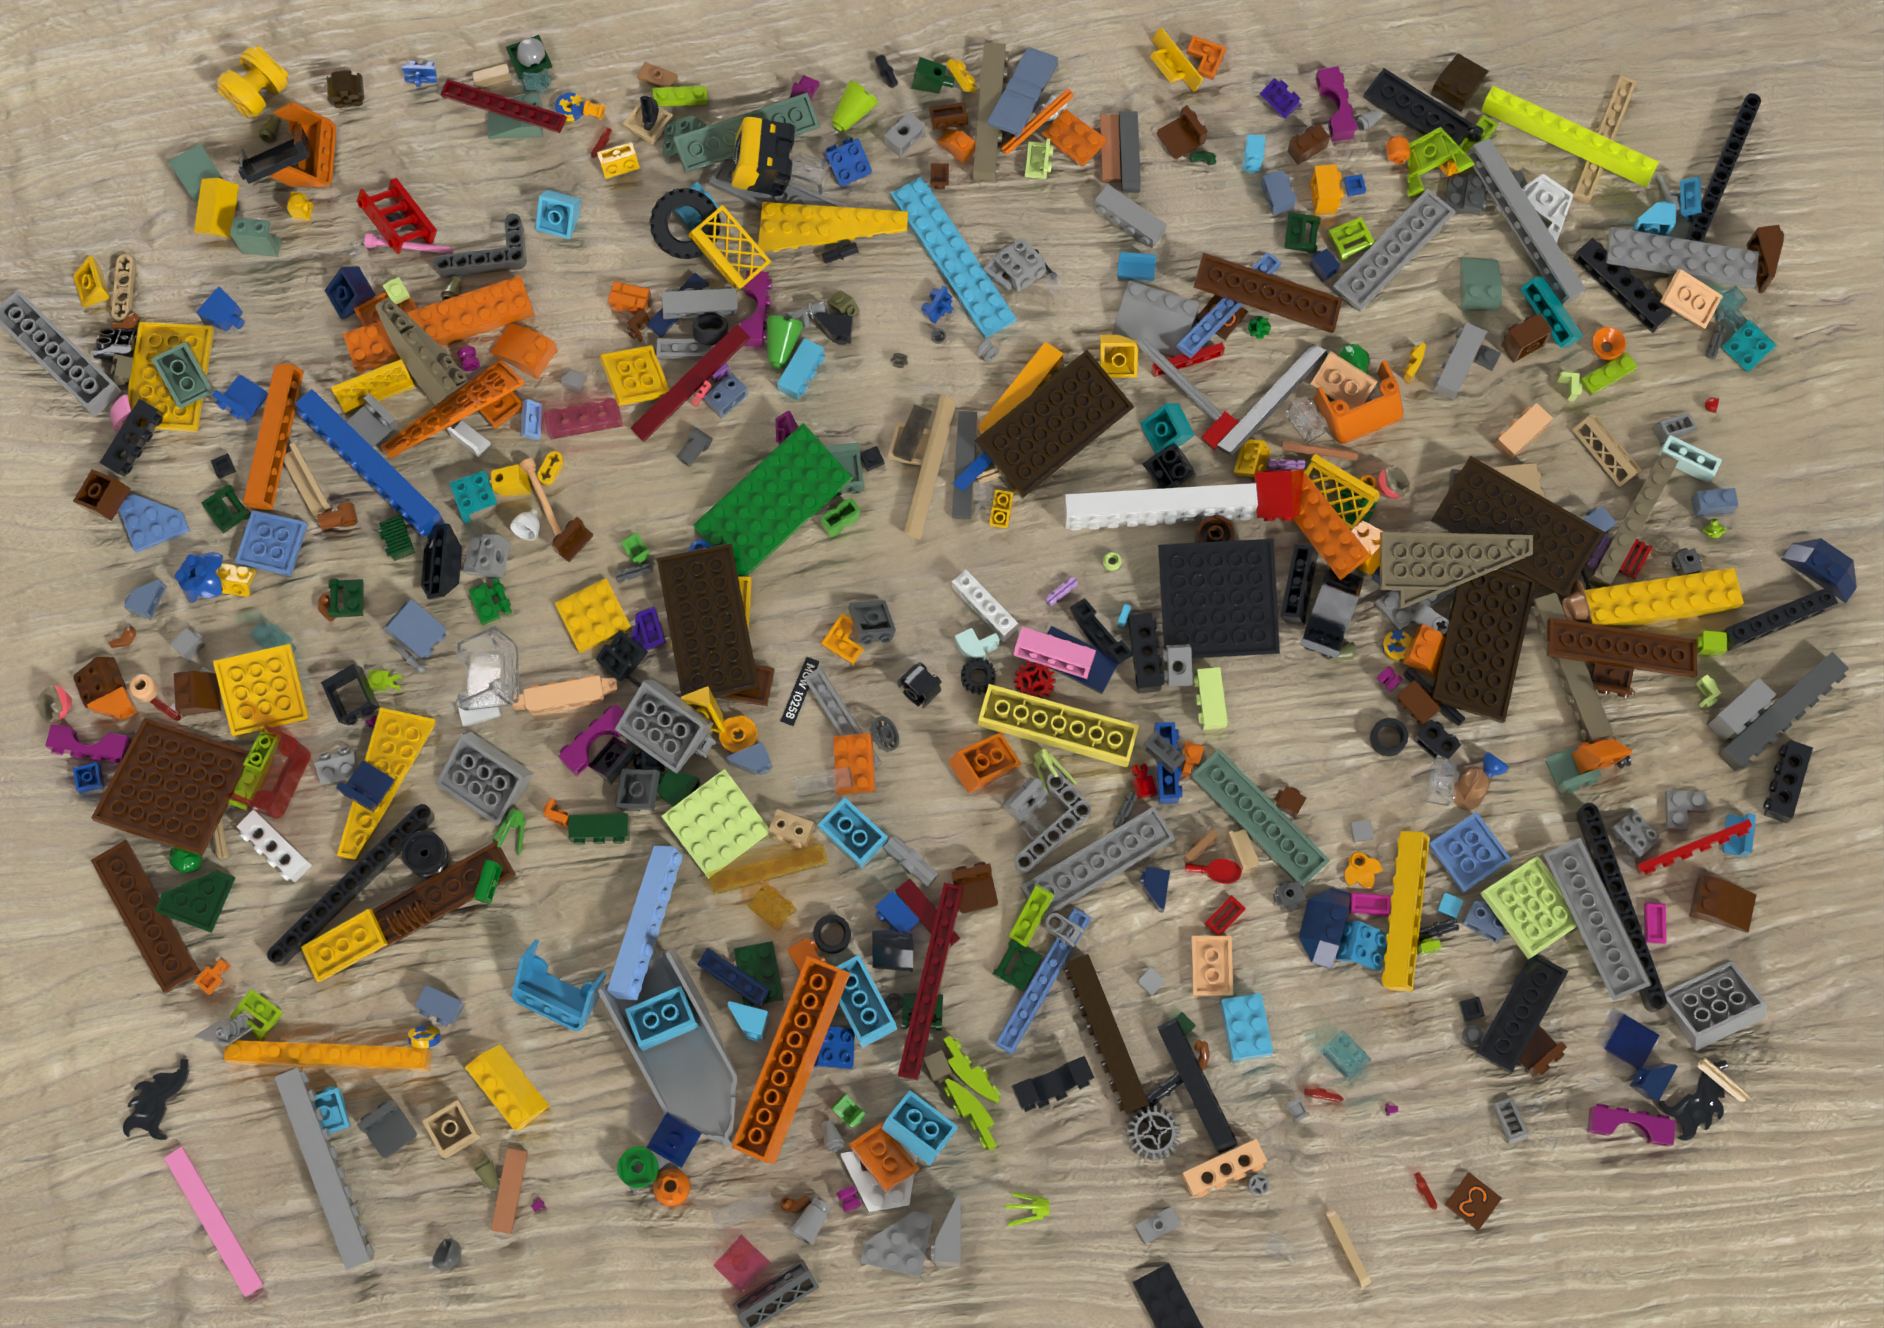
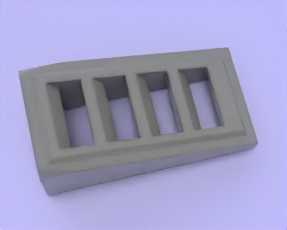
M1689 413L1659 421L1653 427V431L1660 443H1664L1669 435L1678 438L1698 429Z
M1510 1097L1493 1103L1508 1144L1527 1139L1529 1133L1513 1098ZM1507 1106L1511 1107V1109L1501 1112L1500 1110ZM1514 1114V1117L1504 1119L1505 1116ZM1517 1122V1125L1508 1127V1124ZM1517 1130H1520V1132H1518V1133L1511 1134L1512 1132H1515V1131H1517Z

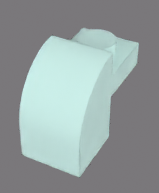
M972 628L955 636V643L959 651L966 659L971 661L975 657L976 660L979 657L985 660V651H994L998 648L997 646L1000 641L997 633L979 641Z

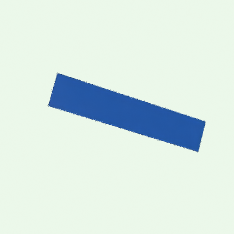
M982 452L952 484L964 491L992 462Z

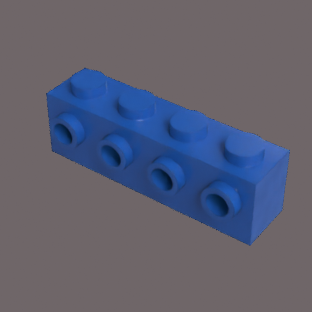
M1175 722L1155 723L1154 732H1159L1166 741L1180 752V748L1176 747V741H1179V730L1175 729ZM1156 761L1158 804H1178L1179 799L1182 798V786H1179L1181 767H1178L1171 774Z

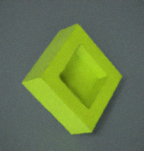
M1428 938L1421 941L1422 944L1418 946L1417 950L1420 955L1438 951L1442 946L1440 940L1434 941L1433 938Z

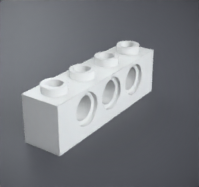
M967 570L952 581L953 591L994 633H997L1003 642L1018 630L1016 620Z
M252 810L236 826L241 831L239 835L246 842L251 840L254 843L252 848L260 855L264 853L268 857L266 861L273 868L278 866L281 869L279 874L285 880L291 879L296 882L312 866L255 810ZM263 831L262 837L256 839L257 832ZM276 843V849L269 852V847ZM290 856L289 863L283 865V859Z

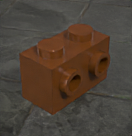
M1320 123L1316 126H1310L1303 134L1295 135L1291 138L1287 152L1296 164L1299 165L1327 148L1330 136Z
M1416 679L1397 695L1399 698L1398 703L1404 709L1407 707L1412 712L1411 717L1418 724L1420 722L1425 724L1442 709Z

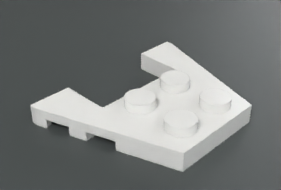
M1542 174L1524 186L1522 190L1538 215L1551 224L1548 231L1557 243L1573 194L1545 174Z
M902 1145L914 1162L917 1163L918 1156ZM853 1151L841 1153V1157L869 1212L910 1205L915 1174L888 1192H885L869 1171L862 1172L861 1161Z

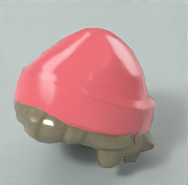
M1396 465L1386 466L1385 470L1379 474L1376 489L1383 497L1398 499L1404 497L1405 493L1410 491V483L1406 474Z
M61 686L47 687L37 699L39 702L37 704V708L40 711L39 714L48 723L64 719L72 708V698Z

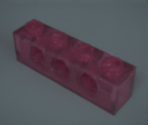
M613 398L605 399L603 402H588L581 406L571 405L565 409L554 408L544 412L547 434L550 440L624 426L621 408L618 406L616 399ZM606 412L604 416H598L599 413ZM581 416H588L585 420H580ZM563 419H569L567 423H561Z

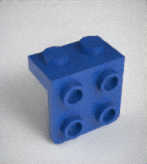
M852 137L842 140L843 144L839 146L833 144L827 147V151L822 153L824 159L829 160L840 186H845L872 173L860 140L853 139Z
M239 375L224 394L215 390L211 396L216 401L214 404L222 410H228L230 415L237 420L240 418L248 423L267 399L268 392L244 376Z
M829 1026L813 1069L819 1067L852 1069L854 1065L855 1038L853 1030Z

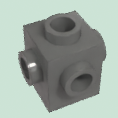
M1688 548L1680 549L1672 558V568L1677 572L1678 576L1700 573L1703 570L1701 556L1696 552L1695 548L1690 550Z
M1290 881L1278 884L1279 887L1276 888L1275 894H1273L1275 904L1279 905L1281 910L1287 909V911L1297 909L1298 905L1303 904L1306 900L1300 881L1290 883Z

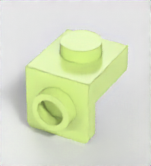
M399 277L392 278L383 285L385 292L396 305L410 298Z
M1564 371L1560 372L1557 378V383L1568 384L1567 401H1575L1578 395H1581L1580 373Z
M1706 675L1696 683L1706 697L1699 704L1701 708L1705 705L1708 707L1718 702L1717 697L1721 694L1715 680Z

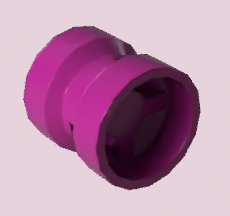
M464 347L457 352L459 359L462 360L461 366L463 371L470 372L480 367L479 359L476 358L475 347Z
M1388 666L1376 678L1377 681L1386 686L1389 692H1392L1404 680L1400 675L1394 673V669L1391 666Z
M855 1185L836 1193L838 1199L843 1201L842 1208L844 1213L863 1205L861 1199L855 1195L857 1193Z

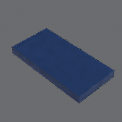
M1051 626L1047 635L1096 650L1087 679L1051 667L1050 669L1103 694L1118 664L1104 656L1097 648Z

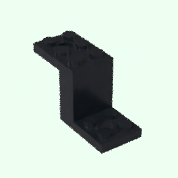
M1327 566L1322 585L1303 634L1301 646H1304L1308 651H1318L1328 658H1338L1344 635L1360 596L1364 578L1348 574L1340 580L1331 567Z

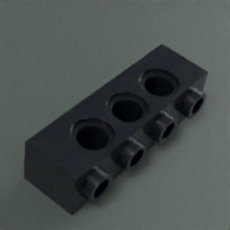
M139 399L99 463L125 477L126 474H129L133 469L134 461L143 453L144 445L153 437L154 429L163 421L164 413ZM146 419V425L141 427V421ZM136 435V441L131 443V437ZM126 451V457L121 459V453Z
M1294 545L1281 611L1282 619L1288 624L1305 625L1318 559V552L1312 545Z
M1152 613L1129 615L1128 627L1137 694L1161 691V687L1164 685V674H1160L1159 669L1162 666L1161 655L1157 654L1159 638L1155 637L1154 630H1157L1156 618H1152ZM1144 631L1147 632L1149 636L1147 638H1143L1139 635V633ZM1149 650L1151 655L1144 656L1142 651ZM1151 668L1154 673L1151 675L1146 674L1144 669Z
M1793 740L1782 744L1779 750L1780 761L1776 763L1773 771L1776 775L1768 788V791L1771 792L1763 805L1765 809L1764 816L1784 823H1788L1793 819L1813 747ZM1788 759L1795 763V767L1789 764ZM1783 777L1789 779L1790 785L1784 782ZM1778 795L1784 797L1785 803L1778 799Z

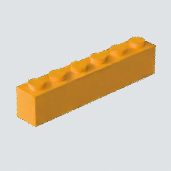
M1045 341L981 421L979 432L984 433L1053 377L1054 371L1060 370L1064 364V353Z

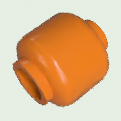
M1393 136L1386 143V154L1389 161L1395 164H1403L1410 157L1409 141L1403 136Z

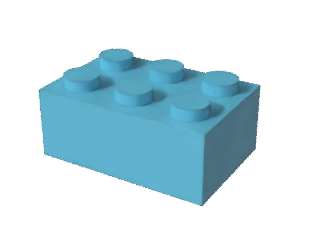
M845 797L818 824L819 831L860 869L888 842V836Z
M682 986L625 1009L638 1046L643 1051L699 1027L687 994Z
M1262 993L1222 999L1220 1001V1009L1231 1062L1271 1056L1273 1048Z
M909 1090L888 1116L881 1129L931 1166L952 1139L958 1126Z

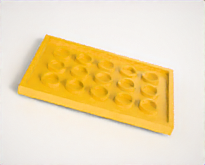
M139 322L127 397L131 411L138 400L141 399L164 413L163 421L155 429L198 432L204 397L179 409L152 358L188 341L207 377L214 335L213 326ZM146 419L141 421V427L146 425Z

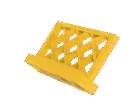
M723 205L688 234L731 286L736 288V291H739L771 263L770 259ZM721 211L727 217L726 224L716 223L717 214ZM704 225H713V235H706L701 228ZM716 226L726 227V237L716 236ZM729 227L737 228L739 238L729 237ZM715 239L725 240V250L718 249L715 246ZM728 240L738 241V251L728 250ZM741 241L749 242L751 252L741 251ZM728 253L738 254L737 264H731L727 260ZM741 254L751 255L750 265L740 264ZM753 255L761 256L765 263L761 266H753ZM740 267L750 268V275L745 280L740 275Z
M400 359L332 386L331 389L346 415L361 409L366 404L364 397L369 393L379 402L412 389L415 385L403 360Z
M1315 454L1304 474L1306 473L1309 476L1313 469L1320 472L1321 478L1312 481L1313 483L1322 482L1323 491L1320 492L1324 494L1326 499L1327 493L1338 492L1339 500L1329 503L1331 505L1340 504L1342 512L1338 514L1343 516L1342 520L1350 530H1353L1363 520L1374 502L1378 501L1380 498L1379 491ZM1324 481H1335L1336 488L1326 490ZM1349 489L1352 497L1341 499L1340 490ZM1364 498L1369 501L1365 507L1357 509L1355 500ZM1353 501L1355 509L1344 512L1342 503ZM1356 513L1357 519L1353 525L1346 522L1345 515Z

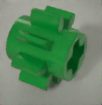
M1255 316V319H1250L1248 330L1251 333L1250 336L1256 337V339H1263L1264 335H1269L1271 325L1268 322V318Z

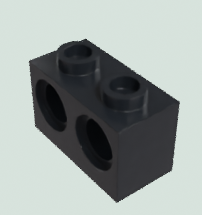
M1432 719L1413 740L1442 766L1461 746L1456 736L1448 734L1441 723ZM1427 731L1433 732L1435 738L1428 737ZM1441 745H1448L1450 751H1444Z

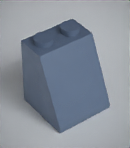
M410 599L403 604L382 630L421 659L423 657L427 658L434 650L432 646L436 642L440 643L445 638L446 634L444 632L447 628L415 601Z

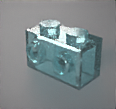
M261 620L249 635L264 649L290 643L293 652L297 649L292 643L293 639L286 633L282 635L278 633V628L270 622L266 624Z

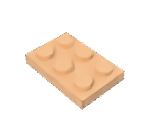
M1678 269L1660 303L1698 327L1706 329L1723 296L1682 269Z
M1330 352L1312 380L1311 385L1316 388L1322 387L1325 394L1335 400L1345 401L1349 409H1352L1367 401L1379 381L1335 353Z
M1192 936L1193 997H1233L1232 936Z

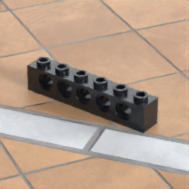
M1591 238L1576 252L1573 260L1646 328L1655 333L1669 320L1673 311L1660 303L1661 300L1657 298V295L1644 286L1640 279L1630 273L1627 267L1606 263L1607 250L1599 241Z
M1829 586L1729 626L1723 631L1727 632V650L1731 651L1828 612L1838 604V601Z

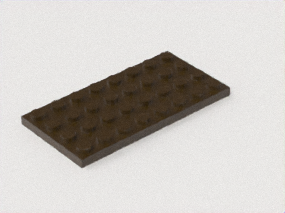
M1086 350L974 441L1023 499L1131 411L1134 406L1090 352Z
M1472 456L1468 458L1431 519L1432 523L1450 533L1533 535V554L1507 566L1563 598L1570 591L1605 533Z
M732 543L658 557L657 564L681 696L707 686L714 698L760 690Z
M1499 568L1456 586L1449 625L1445 634L1431 695L1435 702L1496 722L1504 723L1506 721L1535 590V581L1525 575Z

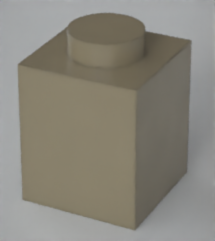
M942 1050L924 1058L933 1083L938 1081L941 1084L946 1079H950L949 1076L952 1075V1071Z

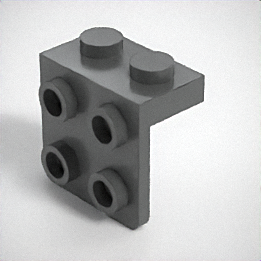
M386 1100L379 1104L378 1110L372 1114L371 1112L367 1113L360 1119L361 1122L357 1124L359 1129L367 1134L382 1158H388L417 1136L416 1131L397 1103L392 1100L389 1102Z

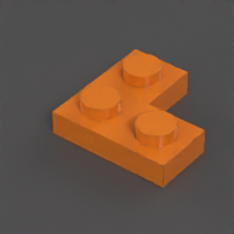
M1193 36L1186 54L1202 59L1197 70L1202 77L1214 80L1227 47Z

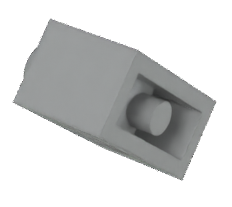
M908 112L905 116H901L893 128L887 129L884 134V144L901 157L925 134V125Z
M1189 644L1166 645V651H1163V662H1167V670H1164V681H1167L1169 686L1193 685L1191 646ZM1175 661L1182 662V667L1179 670L1172 668Z

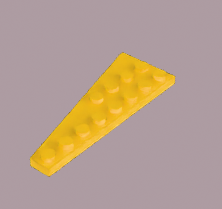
M763 202L758 247L763 252H779L781 249H798V247L806 245L836 243L838 240H855V238L863 236L868 238L882 233L887 235L906 232L908 211Z
M380 707L364 761L392 777L395 782L374 813L352 801L337 852L338 857L358 861L435 727V719Z

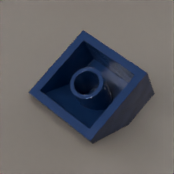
M359 266L341 267L324 290L341 319L353 315L355 307L375 297L373 289Z

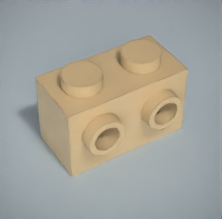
M777 809L768 831L772 835V839L779 842L783 840L788 841L791 846L800 849L801 846L807 847L815 826L812 821Z

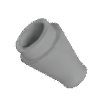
M1375 109L1358 115L1355 119L1357 129L1361 132L1368 131L1382 118L1381 111Z
M833 1120L823 1122L821 1126L823 1129L824 1147L827 1148L828 1152L842 1149L844 1147V1140L836 1129Z

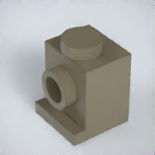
M114 354L110 375H113V382L116 385H128L133 358Z

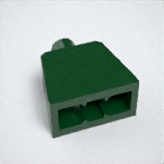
M919 57L911 89L938 94L942 86L953 88L955 77L945 75L947 68L945 65Z
M668 769L665 775L660 773L657 795L671 807H674L697 790L701 782L699 778L681 771L676 774L671 769Z

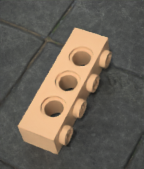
M1255 1139L1189 1169L1181 1175L1191 1196L1197 1195L1200 1198L1209 1194L1208 1189L1215 1187L1218 1190L1228 1185L1226 1181L1232 1178L1237 1181L1246 1177L1245 1172L1249 1170L1255 1173L1263 1169V1164L1267 1162V1159L1258 1140ZM1240 1156L1247 1157L1249 1161L1248 1166L1243 1167L1239 1164L1238 1159ZM1226 1164L1229 1166V1175H1223L1220 1172L1221 1165ZM1203 1173L1211 1175V1183L1206 1184L1202 1181L1201 1176Z

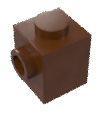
M1286 786L1284 791L1279 790L1274 800L1277 801L1276 806L1281 811L1296 818L1307 797L1301 795L1298 789Z

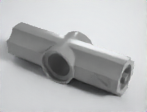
M893 836L884 846V849L898 861L899 865L906 872L913 874L927 887L939 876V873L928 865L916 850L910 849L898 837Z

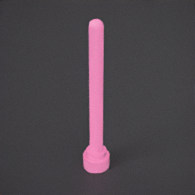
M366 233L364 240L365 248H374L378 245L389 247L385 239L378 238V236L372 233ZM404 242L402 245L404 249L445 254L453 253V248L448 246Z

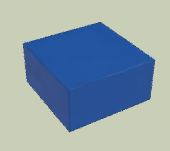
M98 762L73 768L76 791L80 794L105 788L101 765Z

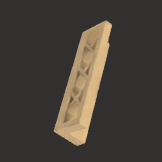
M1595 414L1586 417L1573 429L1574 433L1619 487H1622L1631 478L1643 472ZM1585 424L1591 429L1590 436H1584L1580 432V429ZM1594 439L1600 440L1603 443L1602 451L1595 450L1593 447ZM1605 454L1613 455L1614 465H1608L1605 462ZM1617 468L1624 469L1628 474L1622 481L1617 476Z
M293 442L289 444L292 451L285 454L284 463L314 518L318 519V513L332 509L303 455Z

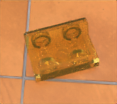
M769 885L760 888L747 906L775 931H779L790 915L794 914L797 910L791 901L784 899L774 887Z

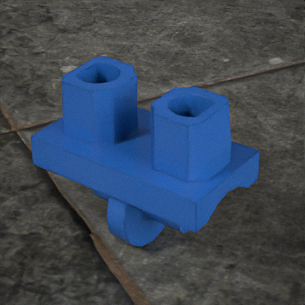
M409 61L407 65L402 66L405 82H415L416 87H421L422 83H437L438 79L434 62L418 65L416 61Z
M942 286L941 289L933 288L930 292V298L933 300L932 303L925 302L921 307L922 313L928 316L930 321L935 324L940 316H944L945 313L951 314L954 310L951 306L953 302L952 296L948 293V288Z

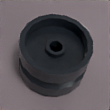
M418 831L410 835L404 842L402 859L415 875L428 879L447 869L450 862V851L446 843L435 833Z

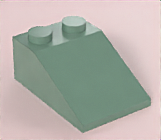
M539 94L512 97V99L543 108ZM488 111V139L542 137L543 128Z
M1460 259L1461 310L1498 312L1502 304V283L1498 260Z
M188 341L152 358L179 409L214 392Z

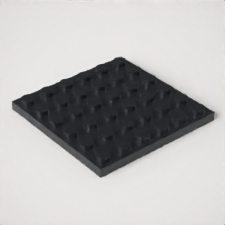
M1274 539L1158 545L1164 651H1166V645L1189 644L1191 646L1192 659L1280 654Z

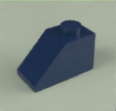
M1146 867L1145 872H1141L1140 884H1143L1142 890L1156 909L1163 913L1170 870Z
M1660 1063L1640 1068L1634 1074L1630 1087L1646 1099L1659 1101L1678 1066L1670 1063Z

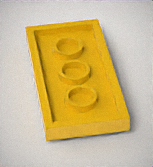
M367 909L303 945L301 948L316 982H322L388 944L372 909Z

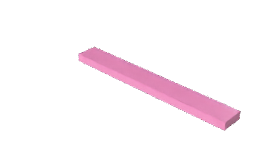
M180 1147L166 1156L164 1160L244 1297L249 1296L264 1286L184 1147Z

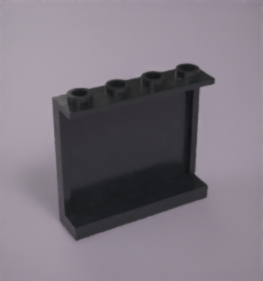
M301 123L294 125L293 139L248 158L244 149H240L238 172L243 180L246 179L248 184L309 158V139Z

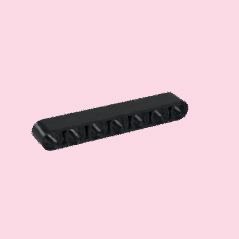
M1175 1017L1157 1026L1217 1152L1221 1154L1237 1146L1238 1143L1177 1018Z

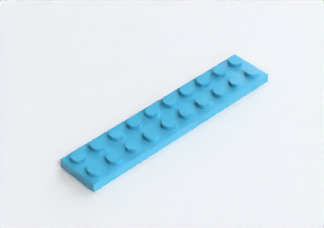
M920 177L890 193L900 211H908V224L983 337L986 339L1015 323L1016 317L986 272L983 271L982 266L924 179Z

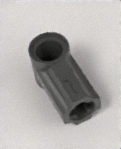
M695 428L690 433L688 442L678 453L677 458L684 465L690 467L702 451L705 452L709 448L713 438L700 429Z

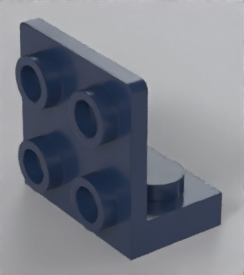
M362 761L346 784L340 781L336 789L341 794L374 813L395 780L369 763Z

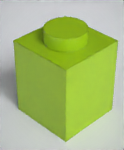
M1704 630L1696 637L1698 654L1722 656L1727 651V632Z

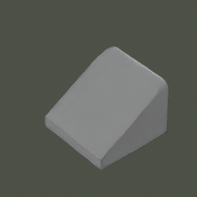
M570 369L562 378V386L580 393L587 375Z
M1150 967L1138 980L1137 984L1153 996L1165 981Z

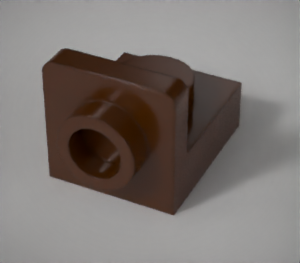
M643 309L626 323L627 333L634 340L637 338L640 342L643 341V336L639 330H643L649 322L648 314Z

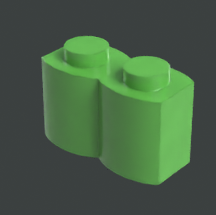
M852 498L844 500L838 505L837 509L829 510L822 516V528L829 537L838 535L845 527L851 526L859 520L860 508Z

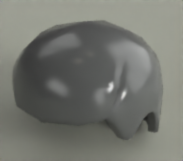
M451 1238L444 1239L433 1256L432 1265L441 1270L453 1268L461 1258L462 1249L459 1242Z

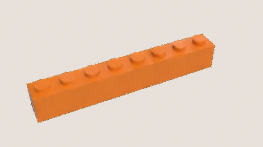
M294 364L274 366L243 504L253 510H273L295 414V403L298 400L304 371Z

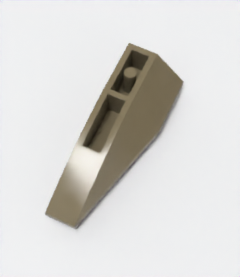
M390 298L383 300L375 306L399 357L435 406L469 382L448 352Z

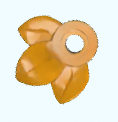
M1354 852L1349 857V866L1344 872V877L1349 887L1358 882L1362 887L1372 889L1375 882L1374 874L1382 872L1383 869L1378 860L1368 858L1362 852ZM1355 859H1360L1362 864L1357 865Z

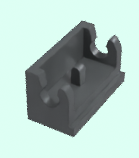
M1157 731L1143 744V749L1171 774L1186 759L1184 754H1181Z

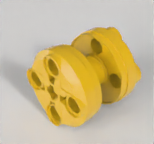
M257 45L256 47H248L239 57L242 66L247 71L242 77L232 70H227L217 78L218 92L246 118L258 117L264 111L266 103L259 94L263 87L271 93L278 95L288 86V73Z

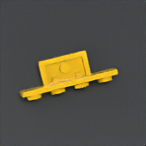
M1159 28L1152 38L1153 43L1159 50L1152 52L1150 58L1170 83L1183 79L1193 92L1196 91L1203 81L1202 76L1165 30Z

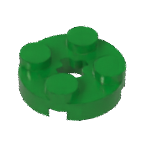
M640 1146L627 1149L617 1164L619 1178L627 1186L635 1189L649 1186L656 1180L659 1171V1163L656 1156L650 1150ZM636 1162H640V1165L644 1166L640 1171L641 1173H637L636 1170L632 1169L636 1166Z

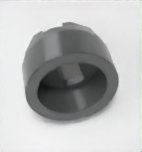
M937 328L932 332L931 339L934 343L941 344L946 339V333L943 329ZM943 335V338L934 339V337Z

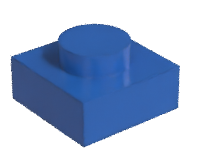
M1362 174L1344 177L1343 181L1348 197L1366 193Z

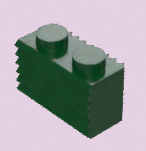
M401 515L379 523L381 529H378L381 540L385 539L387 545L384 546L388 557L391 556L394 561L416 553Z

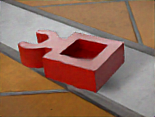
M1146 763L1140 765L1141 771L1138 769L1137 764L1132 766L1131 771L1136 776L1132 781L1138 799L1157 795L1153 777L1147 776L1148 767Z

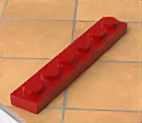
M1750 819L1637 864L1635 868L1638 874H1651L1656 871V867L1663 865L1665 868L1675 863L1674 860L1678 858L1685 860L1692 857L1695 851L1700 850L1702 853L1712 849L1711 845L1719 843V845L1731 841L1730 837L1737 835L1738 838L1749 834L1748 830L1753 826Z

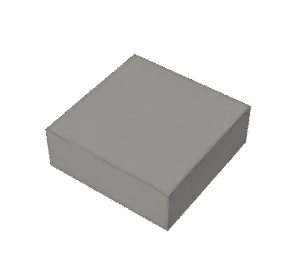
M1370 819L1350 823L1354 842L1374 839Z

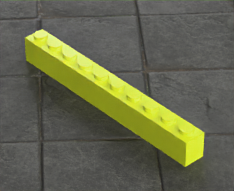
M1495 86L1491 88L1481 110L1483 113L1645 188L1659 164L1658 161Z

